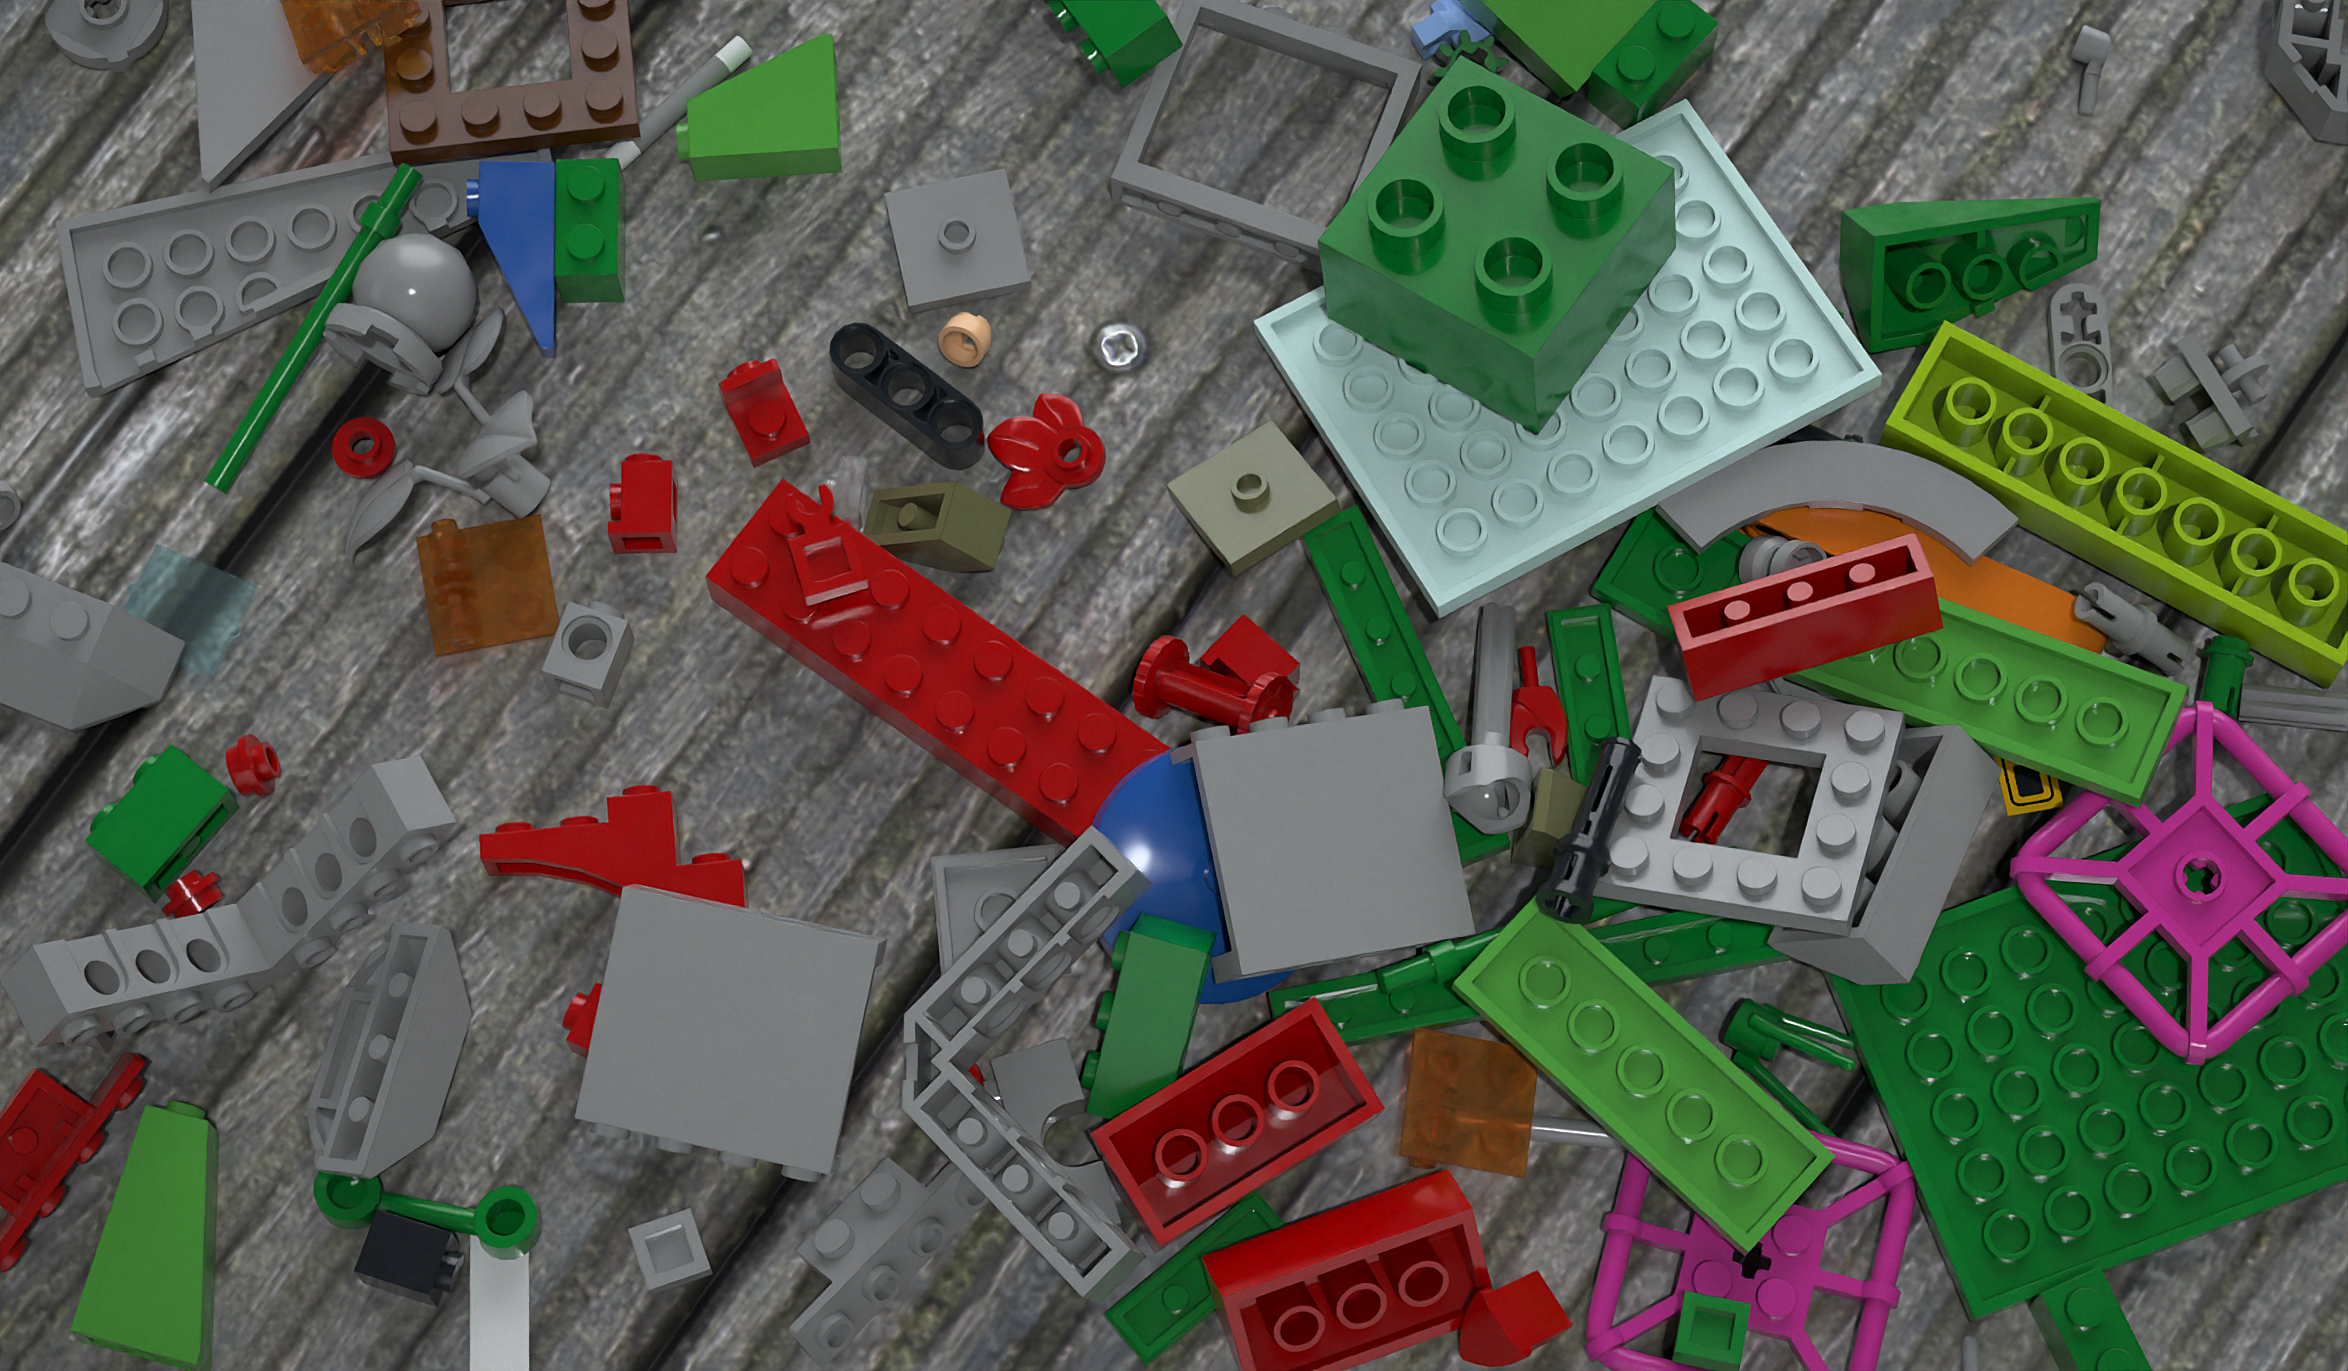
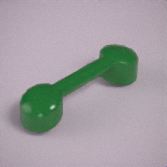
M319 1171L314 1180L313 1194L322 1215L332 1225L345 1230H358L369 1226L373 1221L376 1210L379 1209L438 1229L477 1236L482 1248L491 1257L500 1260H514L527 1254L536 1245L541 1235L542 1220L534 1199L525 1190L514 1186L500 1187L489 1192L479 1202L477 1208L472 1209L384 1192L377 1175L372 1179Z

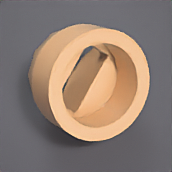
M961 312L952 317L939 333V349L950 362L961 367H974L982 361L990 349L993 339L991 326L980 315L976 317L969 312ZM968 337L972 338L974 346L966 344Z

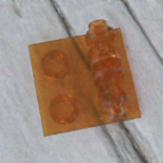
M280 0L300 60L303 65L308 63L317 76L325 71L332 75L358 58L355 50L347 41L348 39L361 56L368 54L367 46L359 34L363 30L367 32L378 47L383 45L384 40L375 25L376 22L390 40L406 29L415 26V18L423 14V10L417 0Z
M541 514L463 529L457 528V523L454 519H440L431 524L432 533L416 537L436 657L556 634L559 618Z
M1415 1027L1399 1156L1409 1157L1410 1166L1420 1169H1435L1436 1163L1517 1178H1526L1538 1067L1513 1045Z

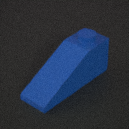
M479 161V179H467V217H478L481 236L542 357L555 358V162Z

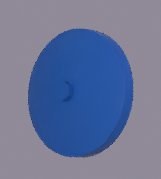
M1184 746L1155 755L1125 775L1106 797L1092 823L1093 827L1108 837L1153 883L1099 938L1102 946L1111 958L1120 930L1131 932L1141 912L1217 933L1211 958L1232 951L1194 762L1173 766L1171 763L1170 752ZM1210 960L1200 1004H1225L1255 997L1280 984L1296 970L1216 984L1212 960Z

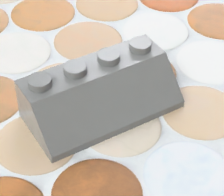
M1958 724L1905 729L1849 937L1775 925L1767 943L1775 951L1860 985L1909 983L1915 969L1919 965L1922 952L1936 920L1943 910L1944 902L1960 865L1966 857L1967 849L1981 817L1990 802V797L2002 769Z

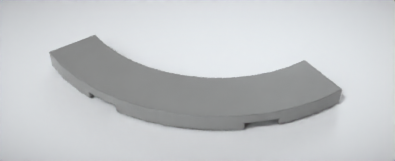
M1803 441L1759 449L1658 502L1655 509L1700 555L1721 538L1745 525L1769 517L1770 513L1803 506H1808L1809 509L1841 508L1863 511V508L1903 519L1902 523L1933 537L1952 550L1970 567L2015 528L2019 521V518L1995 497L1967 478L1935 462L1896 449L1848 441Z

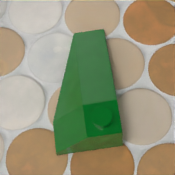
M2096 197L1895 202L1841 211L1839 270L1864 349L1869 353L1927 344L1934 340L1945 320L1953 324L1971 314L1980 318L1996 310L1994 303L2024 288L2034 291L2097 260L2101 201Z

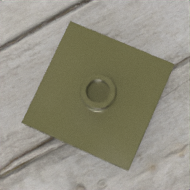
M1272 420L1166 484L1170 498L1234 577L1341 512L1336 496Z

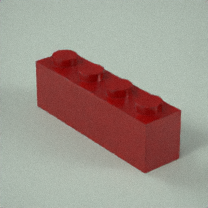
M1916 532L1667 606L1680 660L1695 702L1944 629L1934 576Z

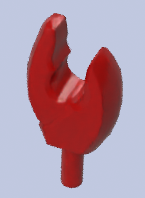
M1524 646L1519 648L1523 687L1517 688L1512 693L1509 748L1515 749L1528 758L1529 748L1527 747L1526 739L1530 735H1542L1548 740L1551 763L1556 768L1562 763L1568 747L1566 712L1552 687L1539 686L1535 647Z

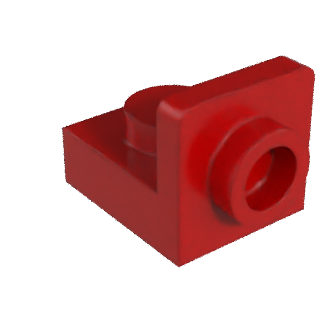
M770 359L763 363L758 360L743 363L731 370L727 375V379L718 384L723 405L753 468L811 443L809 433L785 386L782 372L776 359Z

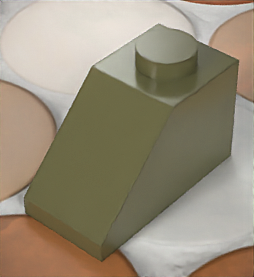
M958 481L878 489L874 491L862 534L901 561L951 573L995 569L998 556L1004 546V535L1011 511Z
M1541 768L1531 783L1530 811L1528 810L1526 822L1521 827L1516 828L1511 863L1553 870L1556 863L1553 858L1555 844L1565 834L1571 832L1587 788L1555 770Z

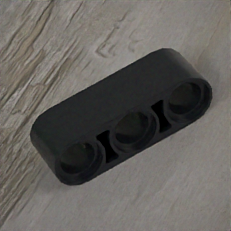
M854 322L844 325L834 334L830 341L829 350L833 373L837 385L847 395L938 464L949 470H964L980 461L985 452L986 445L984 421L980 409L972 400L878 329L867 323ZM859 351L868 352L875 357L871 364L863 368H851L844 363L848 356ZM905 388H915L924 394L918 402L911 405H900L892 399L898 391ZM955 424L964 425L972 430L971 435L960 442H949L940 436L947 427Z

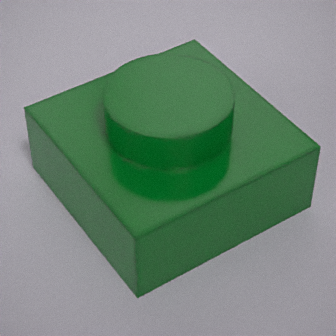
M1685 1291L1672 1362L1716 1371H1739L1751 1304Z

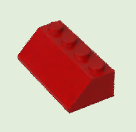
M1314 996L1090 1133V1136L1123 1202L1156 1254L1244 1200L1249 1195L1262 1189L1376 1119L1385 1107L1319 1001Z
M1449 1169L1201 1257L1211 1295L1216 1306V1312L1238 1371H1344L1461 1329L1466 1310L1475 1294L1484 1288H1492L1473 1208Z

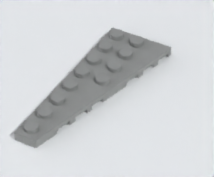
M542 148L407 164L421 173L423 177L399 214L398 218L402 220V223L392 238L407 234H431L439 239L478 221V217H467L466 193L467 179H479V161L553 162L551 149ZM390 151L219 186L211 193H208L206 190H200L55 221L83 383L88 396L103 395L320 294L360 231L361 226L357 222L370 201L378 202L400 166L393 165Z

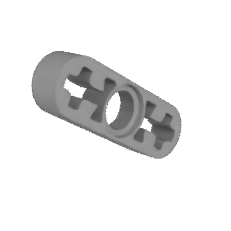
M2067 284L2055 293L2047 312L2052 377L2094 399L2100 397L2103 404L2115 409L2106 302L2102 294L2088 284ZM2071 300H2078L2082 310L2092 311L2093 314L2088 315L2083 324V341L2063 346L2061 340L2071 342L2073 339L2074 322L2072 316L2062 315L2061 312L2068 309ZM2092 339H2096V340H2097V344H2094V343H2091V342H2087V341L2092 340ZM2071 359H2087L2097 368L2098 381L2089 387L2075 386L2065 377L2064 365Z

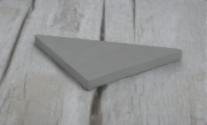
M191 0L201 176L204 190L208 193L214 191L370 39L369 28L332 0Z

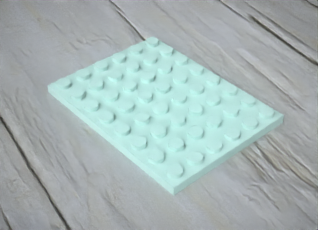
M1687 99L1614 135V137L1675 169L1676 249L1539 434L1329 319L1324 285L1253 321L1256 336L1439 619L1644 512L1667 497L1745 456L1779 441L1881 387L1882 373Z

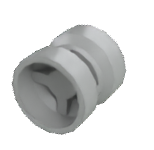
M1763 534L1754 537L1743 550L1739 563V576L1741 583L1744 584L1828 558L1825 551L1818 544L1801 540L1788 541L1786 538Z

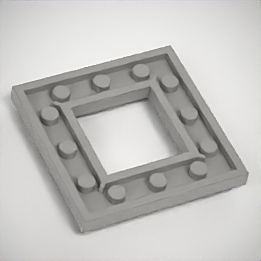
M1653 675L1633 742L1641 748V755L1643 757L1641 763L1637 766L1622 811L1619 814L1607 846L1612 859L1608 873L1598 879L1592 896L1849 937L1906 728L1904 712L1743 688L1695 702L1688 680ZM1702 750L1822 768L1797 858L1676 839Z

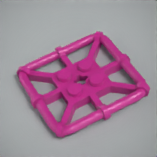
M2194 701L2193 707L2183 709L2163 756L2166 755L2185 737L2191 734V799L2162 823L2144 803H2142L2139 809L2085 789L2029 837L2019 850L2017 857L2010 859V878L2017 880L2018 887L2026 900L2088 965L2084 971L2095 983L2101 979L2163 1046L2174 1054L2184 1057L2185 1064L2203 1065L2205 1058H2212L2227 1050L2288 995L2293 997L2300 995L2309 987L2308 978L2348 944V908L2291 958L2263 930L2255 919L2281 897L2348 902V879L2286 874L2256 842L2280 821L2290 816L2348 876V838L2308 798L2312 791L2302 781L2295 784L2232 718L2220 710L2213 709V703L2210 701ZM2213 737L2275 800L2271 806L2244 829L2212 797ZM2108 804L2115 807L2145 838L2118 862L2047 857ZM2190 866L2198 872L2205 867L2209 868L2214 874L2209 883L2214 892L2205 895L2201 891L2195 893L2190 891L2185 885L2188 877L2183 872V869ZM2045 880L2114 885L2143 917L2111 945L2106 947L2051 889ZM2155 930L2187 962L2186 1030L2175 1021L2120 962ZM2237 936L2269 969L2271 976L2207 1031L2208 960Z
M1807 1130L1836 1156L1830 1163L1872 1173L1879 1177L1821 1211L1792 1204L1755 1245L1761 1249V1257L1769 1261V1270L1759 1269L1753 1279H1748L1741 1276L1742 1265L1732 1261L1733 1253L1740 1251L1696 1211L1694 1212L1689 1234L1644 1223L1639 1220L1651 1170L1629 1151L1614 1211L1606 1213L1602 1228L1603 1232L1608 1235L1586 1317V1338L1588 1344L1583 1347L1592 1362L1599 1360L1605 1367L1613 1371H1708L1623 1347L1679 1315L1685 1291L1751 1304L1747 1331L1786 1341L1804 1371H1829L1804 1330L1812 1292L1815 1290L1864 1304L1848 1371H1876L1890 1309H1897L1901 1291L1895 1287L1915 1207L1916 1187L1912 1179L1914 1175L1908 1162H1901L1897 1156L1879 1148ZM1890 1194L1870 1281H1862L1818 1269L1827 1230ZM1633 1242L1684 1255L1674 1295L1612 1329Z

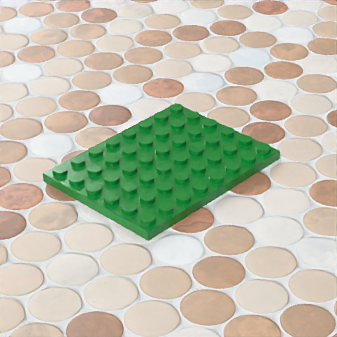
M2268 793L2224 809L2244 829L2271 806L2275 800ZM2290 816L2280 821L2256 842L2286 874L2343 878L2339 867ZM2145 838L2086 860L2118 862ZM2190 866L2183 869V872L2188 877L2185 885L2193 893L2201 891L2205 895L2214 892L2209 885L2214 874L2209 868L2205 867L2198 872ZM2045 880L2051 889L2106 947L2111 945L2143 917L2114 885ZM2018 885L1940 913L1922 952L1919 965L1915 969L1909 983L1860 985L1823 970L1903 1162L1907 1161L1914 1175L1912 1179L1917 1195L1971 1323L2032 1301L2040 1293L2095 1268L2101 1267L2103 1273L2109 1272L2348 1182V944L2308 978L2309 987L2297 997L2288 995L2227 1050L2212 1058H2205L2203 1065L2185 1064L2184 1057L2174 1054L2163 1046L2101 979L2095 983L2084 971L2088 965L2026 900ZM2281 897L2256 918L2255 921L2291 958L2348 908V902ZM2155 930L2120 962L2175 1021L2186 1030L2187 962ZM2237 936L2208 960L2207 1031L2271 976L2269 969Z

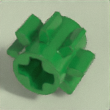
M1462 30L1458 35V48L1455 51L1445 44H1440L1435 51L1438 58L1446 63L1443 68H1438L1430 75V81L1440 82L1460 55L1467 59L1472 58L1476 60L1480 66L1493 73L1506 68L1509 60L1506 58L1495 59L1493 52L1490 50L1494 42L1492 35L1487 37L1483 43L1471 42L1468 31Z

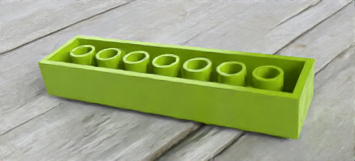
M1946 320L1943 322L1886 421L1878 443L1879 446L1916 455L1967 478L1995 497L2018 517V525L2221 633L2249 642L2250 648L2329 689L2348 659L2347 531Z

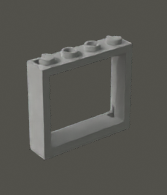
M1183 0L1173 25L1183 46L1156 66L1111 176L1112 202L1322 274L1318 239L1328 227L1142 164L1197 27L1199 25L1391 91L1350 198L1405 128L1420 90L1422 64L1413 61L1410 55L1400 49L1388 46L1377 49L1357 42L1353 36L1339 28L1323 27L1318 29L1298 22L1291 13L1280 8L1266 7L1260 9L1242 3L1239 0Z

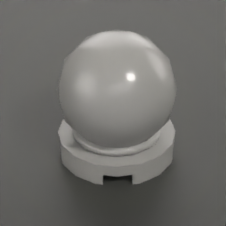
M407 234L381 241L360 263L352 284L354 305L338 303L332 308L324 324L326 329L323 332V337L338 353L358 368L361 367L366 358L377 366L391 372L392 374L386 384L412 394L426 395L433 383L438 380L443 372L441 361L434 353L452 346L470 327L477 291L474 274L458 249L431 234Z

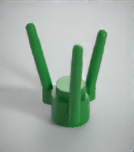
M1748 997L1733 1018L1723 1040L1724 1043L1737 1050L1732 1063L1751 1073L1808 1129L1837 1137L1759 1061L1763 1057L1773 1062L1784 1044H1787L1828 1064L1850 1072L1855 1069L1856 1063L1854 1060L1801 1034L1848 1049H1856L1851 1036L1785 1013L1769 1003L1763 1006Z

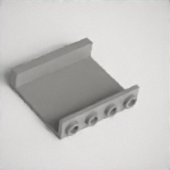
M1392 699L1364 706L1366 715L1347 718L1345 708H1333L1307 715L1308 724L1289 727L1286 716L1275 717L1250 723V733L1230 736L1229 726L1211 727L1190 733L1191 744L1170 752L1172 766L1194 762L1232 948L1230 952L1211 958L1216 984L1423 948L1442 940L1450 939L1453 942L1476 934L1448 798H1444L1445 783L1428 706L1404 709L1402 699Z
M638 884L624 886L575 1118L592 1122L590 1132L600 1136L628 1140L630 1131L655 1136L654 1146L663 1150L692 1154L694 1145L719 1150L717 1160L726 1164L756 1168L757 1159L783 1164L781 1174L786 1177L808 1182H819L821 1173L831 1175L840 1167L842 1156L836 1155L874 972L875 968L883 963L888 939Z

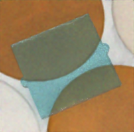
M156 544L137 584L128 586L127 591L130 598L124 611L185 641L187 645L178 662L179 666L213 679L232 639L236 640L241 637L242 632L239 625L258 587L252 582Z

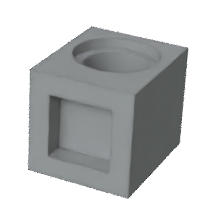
M568 601L541 669L549 690L608 709L635 641L629 621L623 619L624 614L621 611L597 601H589L587 607ZM598 639L606 643L605 650L597 658L583 660L575 656L576 649L584 641Z

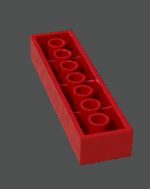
M783 478L705 576L712 601L1066 849L1092 825L1102 803L1125 775L1151 757L1171 749L852 526V532L867 576L869 588L807 606L787 540L804 535V532L797 530L790 523L785 507L786 495L794 494L798 508L804 513H814L821 505ZM835 515L831 526L844 523L845 521Z

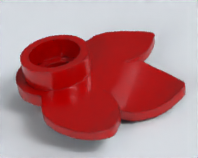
M1041 393L1035 402L1033 418L1015 417L1007 419L997 425L987 436L988 446L995 457L1006 467L1013 470L1000 497L1001 503L1012 509L1033 510L1052 505L1067 487H1085L1095 482L1103 472L1106 461L1105 445L1093 430L1084 426L1081 409L1068 397L1059 394ZM1082 447L1081 454L1076 460L1072 462L1064 461L1066 455L1071 450Z

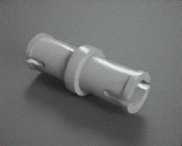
M2093 582L2084 588L2086 593L2097 599V605L2080 594L2077 597L2074 605L2076 617L2109 635L2113 646L2125 654L2137 653L2169 676H2176L2184 670L2182 665L2171 659V653L2188 664L2192 660L2194 654L2192 641L2179 636L2159 623L2155 612L2142 604L2131 605L2099 582Z

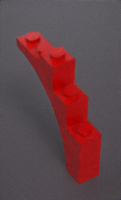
M632 786L624 789L622 796L607 797L608 822L598 823V819L591 816H574L561 820L559 822L560 827L534 829V825L530 823L512 822L497 826L495 833L479 834L480 858L488 876H540L587 885L620 899L624 886L638 884L749 909L747 876L741 859L730 860V856L727 854L707 853L693 857L692 864L681 865L677 807L672 792H661V789L657 786Z

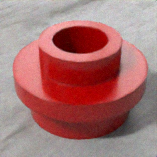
M370 417L355 418L346 422L336 432L332 442V454L337 466L343 473L356 479H371L379 476L390 467L396 453V444L390 429L381 421ZM369 438L374 441L372 449L365 454H357L352 451L354 443L359 439Z
M253 734L240 737L237 745L228 748L225 753L227 769L234 786L245 797L254 793L259 797L272 794L275 790V779L281 775L279 760L273 747L266 741L260 743Z
M196 869L190 871L164 891L170 902L161 911L166 918L173 915L175 919L204 913L224 897L215 885L220 879L215 872H211L202 878Z

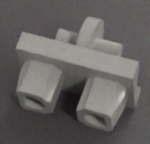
M2193 333L2178 341L2176 344L2181 353L2171 358L2154 375L2174 405L2203 387L2208 392L2215 404L2185 422L2205 454L2227 446L2236 439L2245 447L2259 438V435L2232 393L2241 390L2251 406L2267 397L2257 381L2269 368L2265 357L2262 354H2257L2244 360L2235 345L2230 344L2218 352V356L2227 368V371L2220 376Z

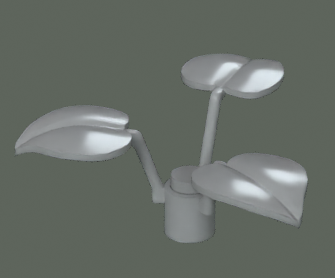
M500 306L488 314L479 324L469 329L454 343L441 361L443 372L438 380L433 383V388L439 393L446 392L454 385L456 392L483 426L480 436L465 450L456 466L455 474L460 479L421 465L413 467V463L407 458L388 469L365 492L349 523L345 551L347 559L353 564L356 550L394 518L407 500L413 485L420 481L428 480L473 496L482 504H485L492 497L518 519L528 515L545 496L550 486V479L520 456L522 450L538 444L532 423V396L522 390L505 401L489 416L469 388L470 373L486 360L500 333L505 310ZM472 475H474V476H476L480 481H479V483L476 485V484H473V483L464 481V479H467V478L471 477Z

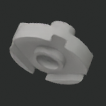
M42 0L45 25L57 48L66 57L80 65L97 69L107 68L114 72H123L132 68L138 58L148 53L163 34L168 19L169 0H116L117 13L106 19H96L97 15L91 8V5L95 1L106 3L108 0Z

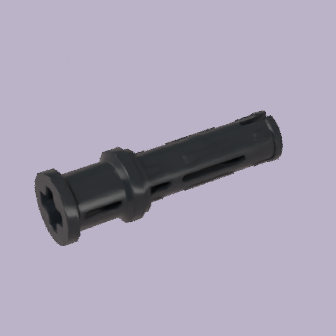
M1613 736L1603 741L1601 754L1588 788L1585 791L1572 830L1569 834H1565L1560 838L1553 849V858L1556 863L1549 881L1543 883L1538 888L1535 901L1546 915L1558 921L1581 924L1591 919L1595 905L1592 900L1593 892L1598 879L1604 877L1611 866L1612 859L1607 846L1619 814L1622 811L1637 766L1641 763L1643 757L1641 755V748L1629 739Z

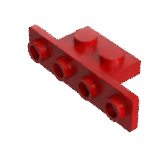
M124 1052L87 1103L37 1068H32L0 1111V1208L7 1212L0 1222V1271L2 1273L9 1270L23 1252L27 1240L22 1238L21 1235L34 1217L38 1215L42 1219L45 1218L62 1198L66 1186L60 1183V1181L73 1163L77 1161L81 1165L84 1164L97 1150L105 1136V1132L99 1129V1127L112 1109L115 1107L120 1111L123 1110L140 1090L144 1079L138 1073L146 1061L136 1054Z

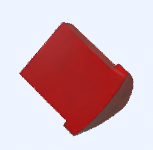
M1536 1270L1499 1289L1493 1290L1491 1287H1487L1475 1294L1462 1321L1459 1347L1460 1356L1464 1361L1486 1367H1504L1515 1364L1530 1357L1532 1350L1559 1338L1573 1324L1539 1271Z

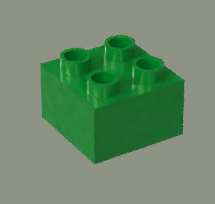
M1460 55L1318 239L1328 318L1539 434L1675 251V169Z

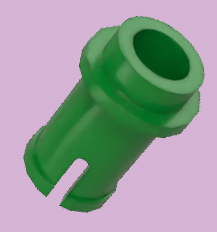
M2218 635L2212 638L2211 646L2204 647L2202 656L2208 662L2199 701L2212 702L2213 709L2220 710L2233 720H2236L2245 669L2253 665L2254 657L2249 654L2251 646L2249 642L2236 637Z

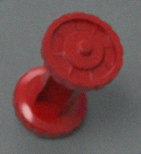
M1164 635L1159 637L1158 640L1156 639L1150 645V648L1147 649L1138 666L1133 684V703L1135 704V710L1142 716L1158 720L1167 715L1172 710V707L1175 706L1237 728V735L1250 733L1249 724L1260 720L1286 716L1289 723L1294 693L1290 679L1284 675L1267 672L1260 676L1253 686L1190 664L1186 643L1170 635Z

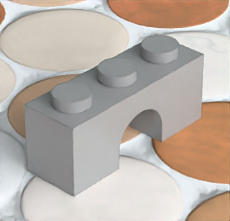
M1066 1037L990 1059L994 1079L983 1081L984 1088L1043 1149L1046 1136L1054 1125L1064 1119L1086 1113L1083 1093ZM1103 1161L1081 1167H1067L1057 1163L1122 1230Z

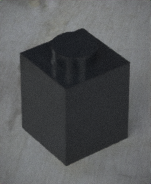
M377 1209L354 1272L366 1285L438 1307L443 1292L452 1293L456 1288L464 1265V1255L458 1254L460 1245L451 1232Z

